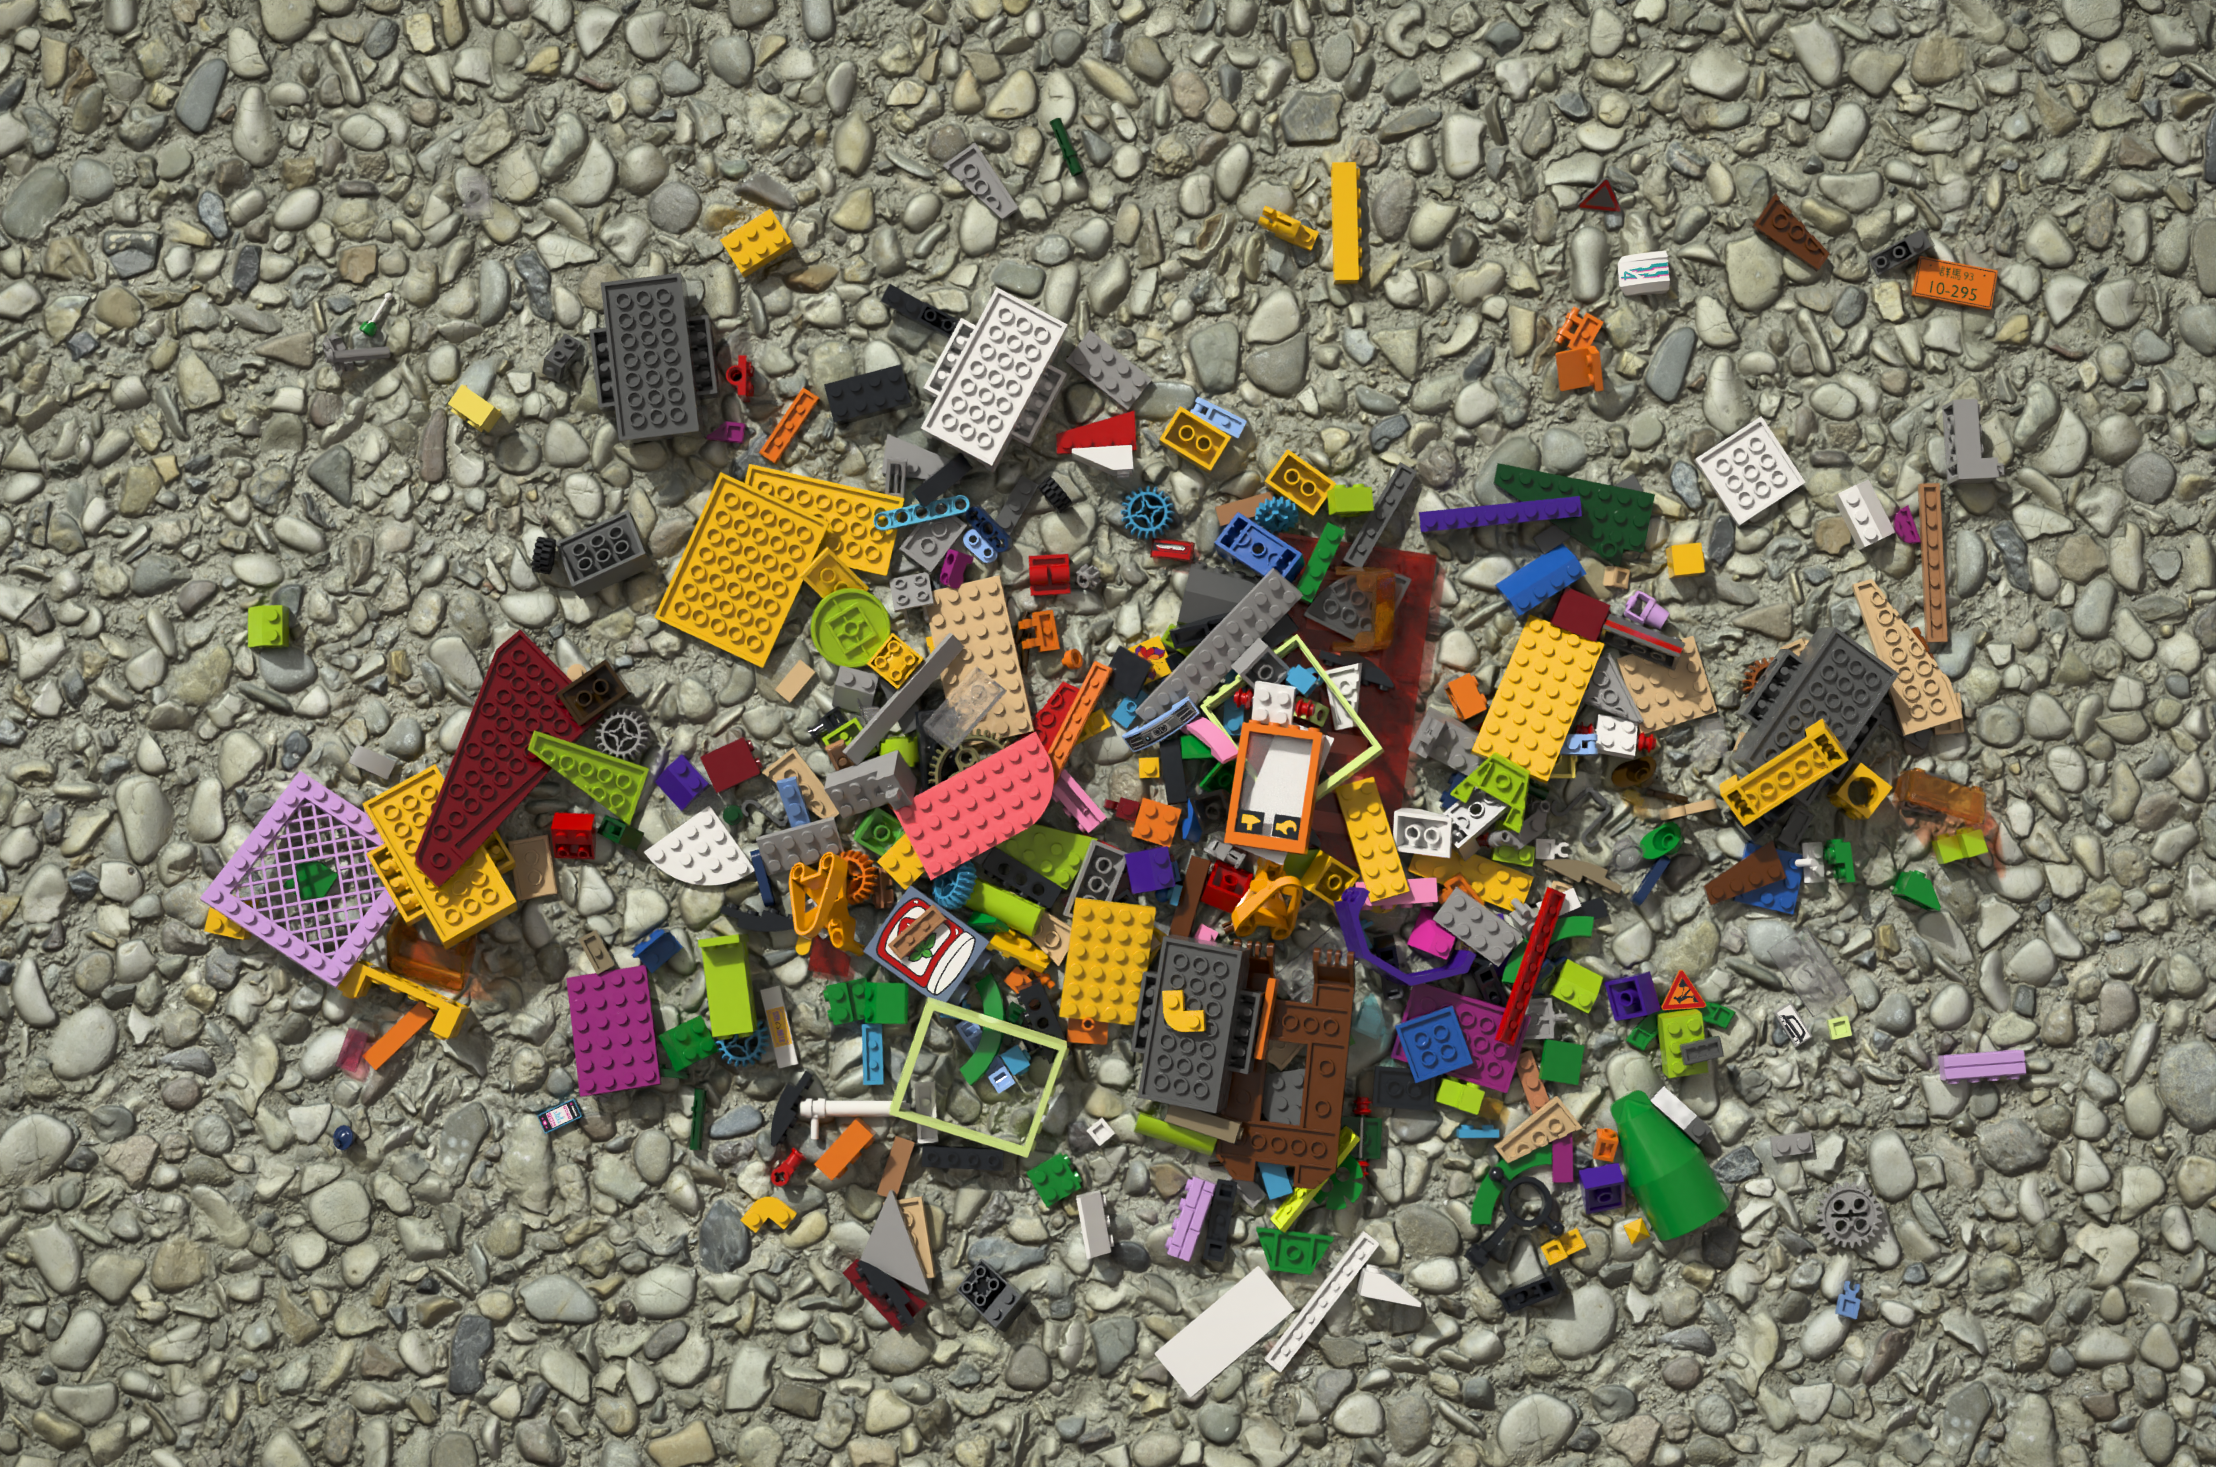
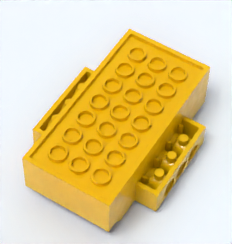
M436 764L364 802L362 805L383 842V845L366 853L405 923L409 927L427 917L444 948L447 950L518 910L517 902L501 876L515 868L516 863L497 830H495L454 876L439 889L419 871L415 862L416 850L444 782L443 776Z

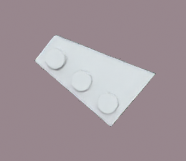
M1362 663L1325 671L1357 714ZM1326 684L1335 730L1355 727V721Z

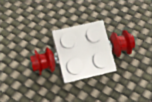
M1256 681L1254 695L1250 689L1247 693H1244L1242 688L1239 689V692L1236 691L1234 695V703L1237 704V708L1245 705V708L1248 710L1253 705L1252 720L1261 721L1264 724L1273 722L1281 724L1282 727H1288V725H1293L1294 712L1298 718L1306 715L1307 720H1309L1310 716H1314L1315 704H1312L1311 699L1308 703H1304L1303 698L1295 703L1296 687Z
M1598 714L1596 729H1594L1592 723L1584 726L1582 721L1575 728V734L1598 735L1596 748L1600 754L1634 759L1636 745L1639 752L1644 748L1647 749L1648 753L1654 750L1656 746V738H1653V734L1645 737L1644 732H1642L1637 737L1638 723L1625 718Z

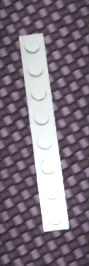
M1362 1231L1264 1358L1266 1362L1280 1373L1380 1243L1365 1231Z

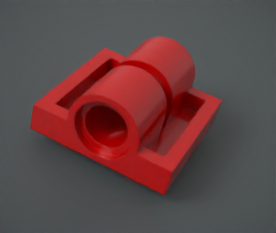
M738 355V365L731 366L726 372L727 381L738 392L742 402H750V397L754 396V385L751 383V377H754V365H752V361L746 355ZM742 376L741 380L735 381L737 377Z
M1068 554L1029 556L1031 596L1071 594Z

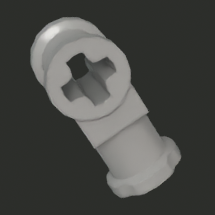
M1213 833L1211 842L1203 850L1216 859L1226 860L1234 865V868L1237 870L1246 854L1239 853L1232 848L1233 845L1224 843L1225 839Z

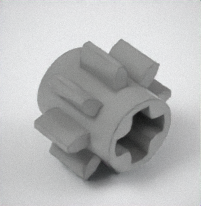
M1085 564L1076 572L1078 575L1077 582L1083 588L1089 586L1092 590L1101 582L1100 571L1094 565L1088 567Z

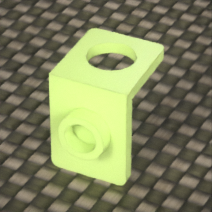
M1297 696L1295 703H1297L1303 697ZM1303 698L1304 703L1309 702V699ZM1312 701V704H1315L1314 716H1310L1308 721L1323 727L1330 709L1318 702ZM1322 709L1323 715L1320 720H1317V714ZM1302 715L1300 717L1302 719L1307 720L1306 715Z

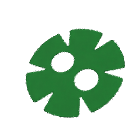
M1350 1154L1337 1168V1170L1341 1167L1348 1169L1350 1173L1348 1180L1344 1182L1339 1181L1336 1177V1172L1332 1174L1329 1179L1333 1182V1188L1329 1192H1324L1320 1189L1313 1197L1317 1204L1321 1205L1328 1196L1326 1208L1340 1210L1347 1207L1344 1195L1352 1203L1359 1197L1363 1185L1352 1180L1362 1178L1363 1173L1357 1160Z

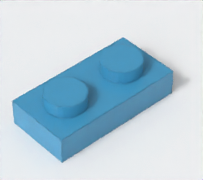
M1484 1124L1482 1128H1474V1125H1461V1128H1456V1137L1499 1138V1129L1494 1128L1492 1124Z

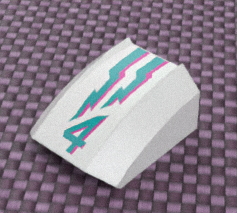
M1666 251L1621 257L1618 262L1619 286L1625 296L1663 294L1669 291L1670 279Z

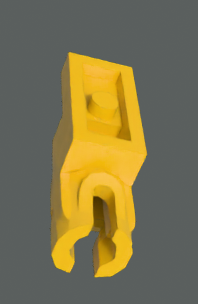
M1265 205L1262 215L1272 219V223H1270L1269 219L1260 216L1257 225L1275 233V237L1311 252L1319 232L1301 225V221Z

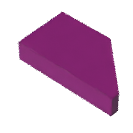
M725 421L719 428L708 434L706 439L744 444L746 424Z

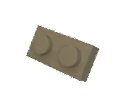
M594 930L578 939L597 975L616 965L598 930Z

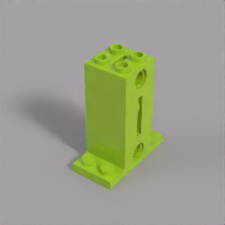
M748 934L698 940V948L702 949L712 1037L718 1036V1040L731 1039L733 1034H738L739 1038L753 1035V1032L758 1030L747 942H749Z

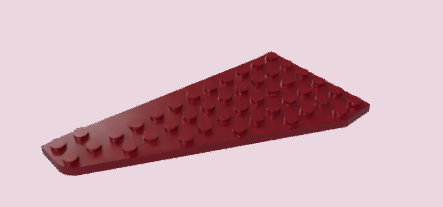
M520 629L495 651L416 850L415 862L417 868L437 889L454 876L552 769V767L528 750L534 730L575 744L593 724L604 716V713L582 726H578L556 694L571 684L572 681Z

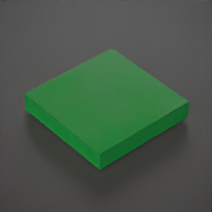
M320 861L301 863L295 867L300 898L304 901L326 897L339 877L337 872ZM294 879L287 880L283 887L287 890L295 889ZM322 902L316 903L317 908L320 906Z
M1545 1039L1539 1079L1578 1085L1585 1045Z

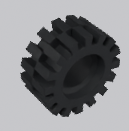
M1051 476L1047 477L1037 486L1049 503L1060 514L1072 504L1071 499Z
M537 538L535 549L533 550L534 555L532 556L533 572L551 574L556 553L555 539Z

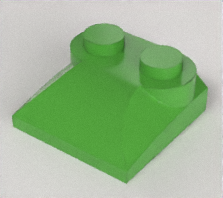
M876 807L868 810L856 829L853 839L878 855L883 856L905 834V831L896 817L887 813L882 808Z

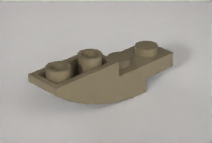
M1554 859L1542 861L1541 863L1545 867L1544 871L1552 875L1558 873L1563 876L1562 880L1572 885L1574 882L1580 883L1583 877L1585 883L1591 886L1597 884L1602 887L1601 890L1609 895H1613V893L1619 894L1623 887L1605 878L1608 872L1607 869L1588 862Z

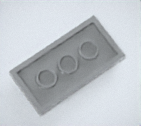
M1089 330L1065 361L1126 411L1129 410L1152 381L1148 375L1091 330Z
M834 816L756 837L767 876L790 870L799 862L805 865L820 862L821 857L827 852L840 856L842 852H845Z
M1456 886L1433 917L1434 921L1498 967L1523 935V933L1458 886Z

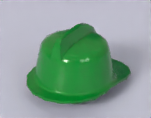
M1667 822L1646 834L1639 845V852L1642 857L1653 860L1663 855L1677 853L1685 841L1681 835L1679 825L1674 822Z

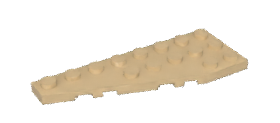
M1873 579L1853 584L1851 587L1875 656L1899 673L1889 688L1888 693L1903 736L1963 718L1949 678L1939 669L1936 661L1929 656L1923 644L1910 627L1903 622L1899 616L1900 614L1896 609H1893L1887 601V597Z

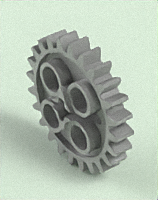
M1844 1181L1843 1187L1840 1183H1836V1189L1829 1186L1830 1193L1822 1192L1825 1199H1818L1822 1205L1815 1207V1209L1820 1211V1214L1815 1215V1217L1821 1219L1817 1226L1824 1227L1820 1232L1822 1234L1828 1233L1826 1239L1831 1240L1833 1238V1244L1837 1245L1840 1242L1842 1247H1845L1847 1242L1851 1248L1854 1247V1242L1858 1246H1862L1861 1240L1868 1243L1867 1236L1875 1237L1872 1231L1873 1229L1879 1230L1876 1223L1882 1222V1220L1877 1218V1215H1881L1882 1212L1876 1210L1881 1204L1874 1203L1877 1196H1869L1871 1190L1866 1189L1864 1191V1185L1862 1184L1857 1188L1856 1182H1852L1849 1186V1183ZM1860 1198L1862 1205L1860 1208L1855 1209L1854 1202ZM1837 1200H1840L1842 1203L1839 1210L1834 1209V1203ZM1849 1211L1853 1213L1866 1212V1215H1850L1848 1218L1845 1216L1831 1217V1214H1847ZM1858 1219L1863 1220V1226L1860 1229L1856 1228V1221ZM1842 1220L1843 1228L1836 1230V1222Z

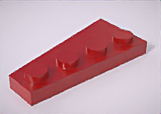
M1135 411L1057 433V455L1072 454L1073 448L1132 445V451H1136Z
M1066 682L1061 683L1033 719L1034 732L1039 736L1047 753L1080 690ZM1034 732L1021 734L1020 737L1014 741V743L1029 736Z

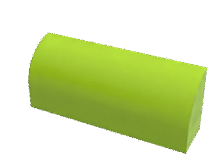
M977 877L975 879L976 885L973 887L974 892L970 895L971 899H967L966 905L963 906L998 918L1010 928L1034 938L1046 908Z
M1139 1112L1133 1131L1208 1156L1212 1155L1217 1141L1215 1137L1166 1122L1164 1119Z

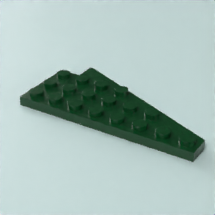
M1500 463L1497 464L1493 484L1520 502L1580 496L1582 516L1550 519L1548 521L1598 555L1600 543L1604 540H1613L1618 545V554L1615 558L1606 560L1612 565L1620 567L1623 550L1643 553L1655 494Z

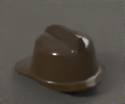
M1645 756L1620 764L1612 773L1611 779L1613 784L1620 788L1635 786L1644 789L1651 786L1658 779L1656 761L1652 757Z

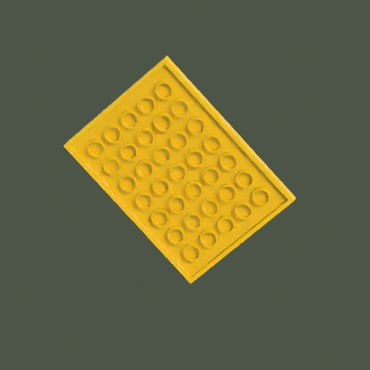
M720 472L654 618L764 668L804 580L799 575L814 560L830 523Z

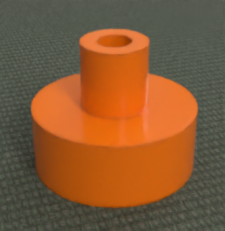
M1071 649L1066 651L1062 664L1071 670L1080 668L1083 664V658L1079 650Z

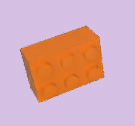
M857 1117L814 1165L831 1181L835 1177L839 1180L848 1170L846 1165L849 1162L853 1165L862 1155L860 1150L863 1147L867 1149L876 1140L873 1136L877 1132L863 1119Z

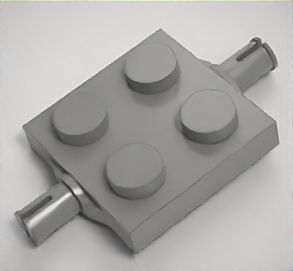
M1552 998L1530 999L1525 1014L1530 1015L1531 1018L1524 1040L1554 1038L1555 1022H1567V1018H1559L1567 1017V1013L1555 1014L1552 1008Z

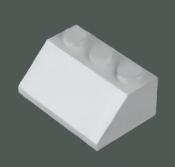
M1869 479L1833 496L1859 550L1895 533Z
M1100 1190L1077 1194L1076 1199L1087 1259L1110 1253L1111 1247H1114L1112 1234L1108 1235L1107 1227L1111 1225L1109 1214L1105 1215L1103 1208L1107 1206L1105 1194L1101 1195Z

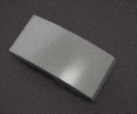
M360 745L356 746L348 762L384 780H388L396 764L395 761Z

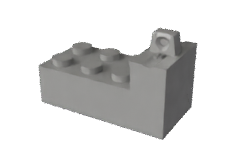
M1977 399L1952 400L1942 406L1947 485L1988 483L2005 474L2004 463H1998V457L1981 458L1984 448L1983 444H1980V436L1982 435V425L1979 424L1981 407Z
M1430 706L1408 750L1425 759L1427 756H1430L1467 776L1486 760L1471 754L1479 731Z
M899 750L862 762L858 766L853 765L828 774L824 790L844 819L887 803L891 804L894 810L912 805L917 779Z

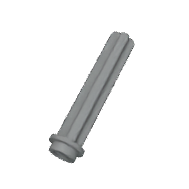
M387 346L337 351L329 349L325 351V361L330 363V365L339 362L390 358V349Z

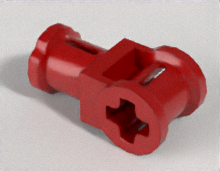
M794 1147L791 1149L792 1153L771 1174V1181L776 1186L787 1184L796 1168L802 1161L807 1160ZM777 1172H778V1173H782V1172L785 1173L784 1176H783V1177L785 1178V1181H784V1180H780V1181L777 1180V1178H778Z

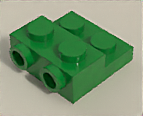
M1843 838L1826 840L1825 848L1822 849L1823 859L1826 860L1827 864H1835L1833 868L1834 879H1837V883L1855 882L1850 842H1844Z
M867 977L826 986L827 990H823L825 1002L830 1003L831 1010H827L829 1022L833 1021L834 1025L865 1019L864 991L866 982H868Z
M1061 1151L1026 1172L1046 1207L1082 1187L1080 1184L1083 1181L1077 1171H1072L1070 1158L1067 1154L1063 1155Z

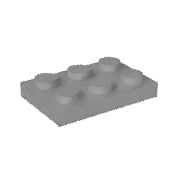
M940 504L936 506L938 514H944L947 511ZM956 516L920 523L899 549L932 573L947 554L948 549L954 545L967 528V525Z

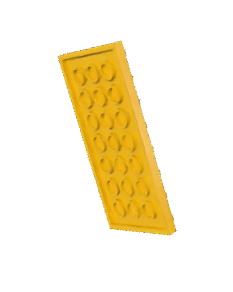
M749 464L745 484L830 523L814 559L828 547L850 569L887 577L898 528L880 531L874 525V517L880 512L903 508L904 498ZM902 512L897 515L898 522H900ZM884 516L879 517L877 520L878 526H887L888 518Z
M1529 614L1471 754L1487 759L1494 752H1497L1531 771L1530 778L1547 784L1604 643L1599 641L1593 642L1550 625V622Z

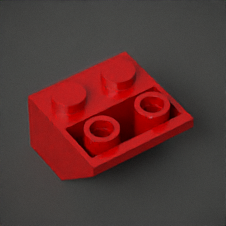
M554 814L551 834L555 858L595 860L597 832L595 814Z

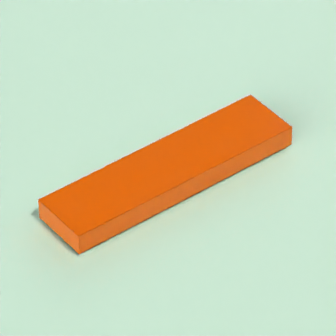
M803 387L759 454L777 464L820 398Z
M1269 978L1267 982L1254 1053L1255 1059L1263 1060L1266 1056L1279 979Z
M424 1001L418 1002L362 1056L375 1071L378 1070L436 1014L430 1007L426 1006Z

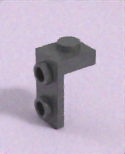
M564 334L544 358L542 373L548 378L560 382L564 375L565 365L581 347V342Z

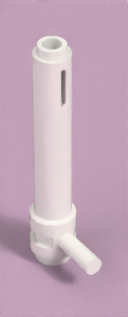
M806 1098V1100H801L800 1105L801 1117L811 1119V1139H819V1119H825L826 1117H896L889 1114L892 1101L826 1100V1098H818V1100ZM902 1101L900 1107L910 1110V1103Z

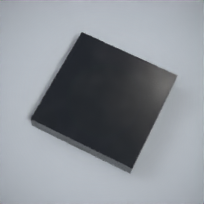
M1119 645L1108 666L1113 669V672L1107 684L1125 695L1137 699L1154 664Z

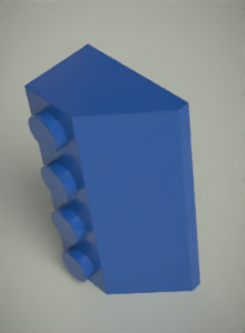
M1561 543L1495 586L1514 616L1518 618L1587 573L1577 557Z

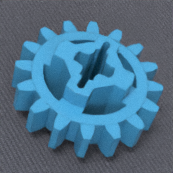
M1275 496L1271 501L1266 498L1265 504L1260 502L1255 513V521L1258 522L1259 526H1263L1265 530L1270 529V533L1276 530L1279 534L1283 529L1288 532L1289 527L1294 528L1295 523H1298L1299 517L1298 508H1296L1295 503L1291 504L1290 499L1283 501V497L1276 500Z

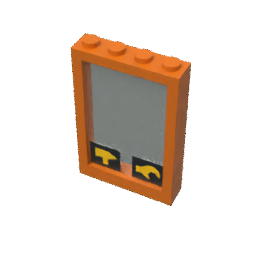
M1249 720L1248 723L1243 722L1224 843L1307 856L1325 734L1320 732L1321 729L1309 727L1307 731L1300 730L1301 727L1296 725H1288V728L1280 727L1281 724L1269 722L1268 725H1261V721Z

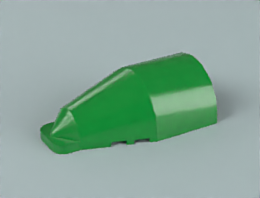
M1634 1090L1611 1104L1610 1113L1617 1126L1624 1158V1167L1627 1173L1628 1187L1658 1240L1666 1241L1689 1233L1714 1219L1728 1208L1730 1200L1700 1147L1652 1105L1645 1092Z

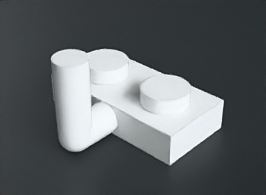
M1822 842L1802 843L1803 859H1797L1795 865L1797 867H1804L1805 883L1825 882Z

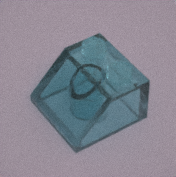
M1366 992L1352 1030L1378 1040L1379 1036L1383 1037L1387 1026L1384 1025L1385 1019L1374 994Z

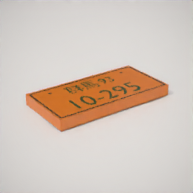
M1919 256L1911 296L1991 310L1998 271Z

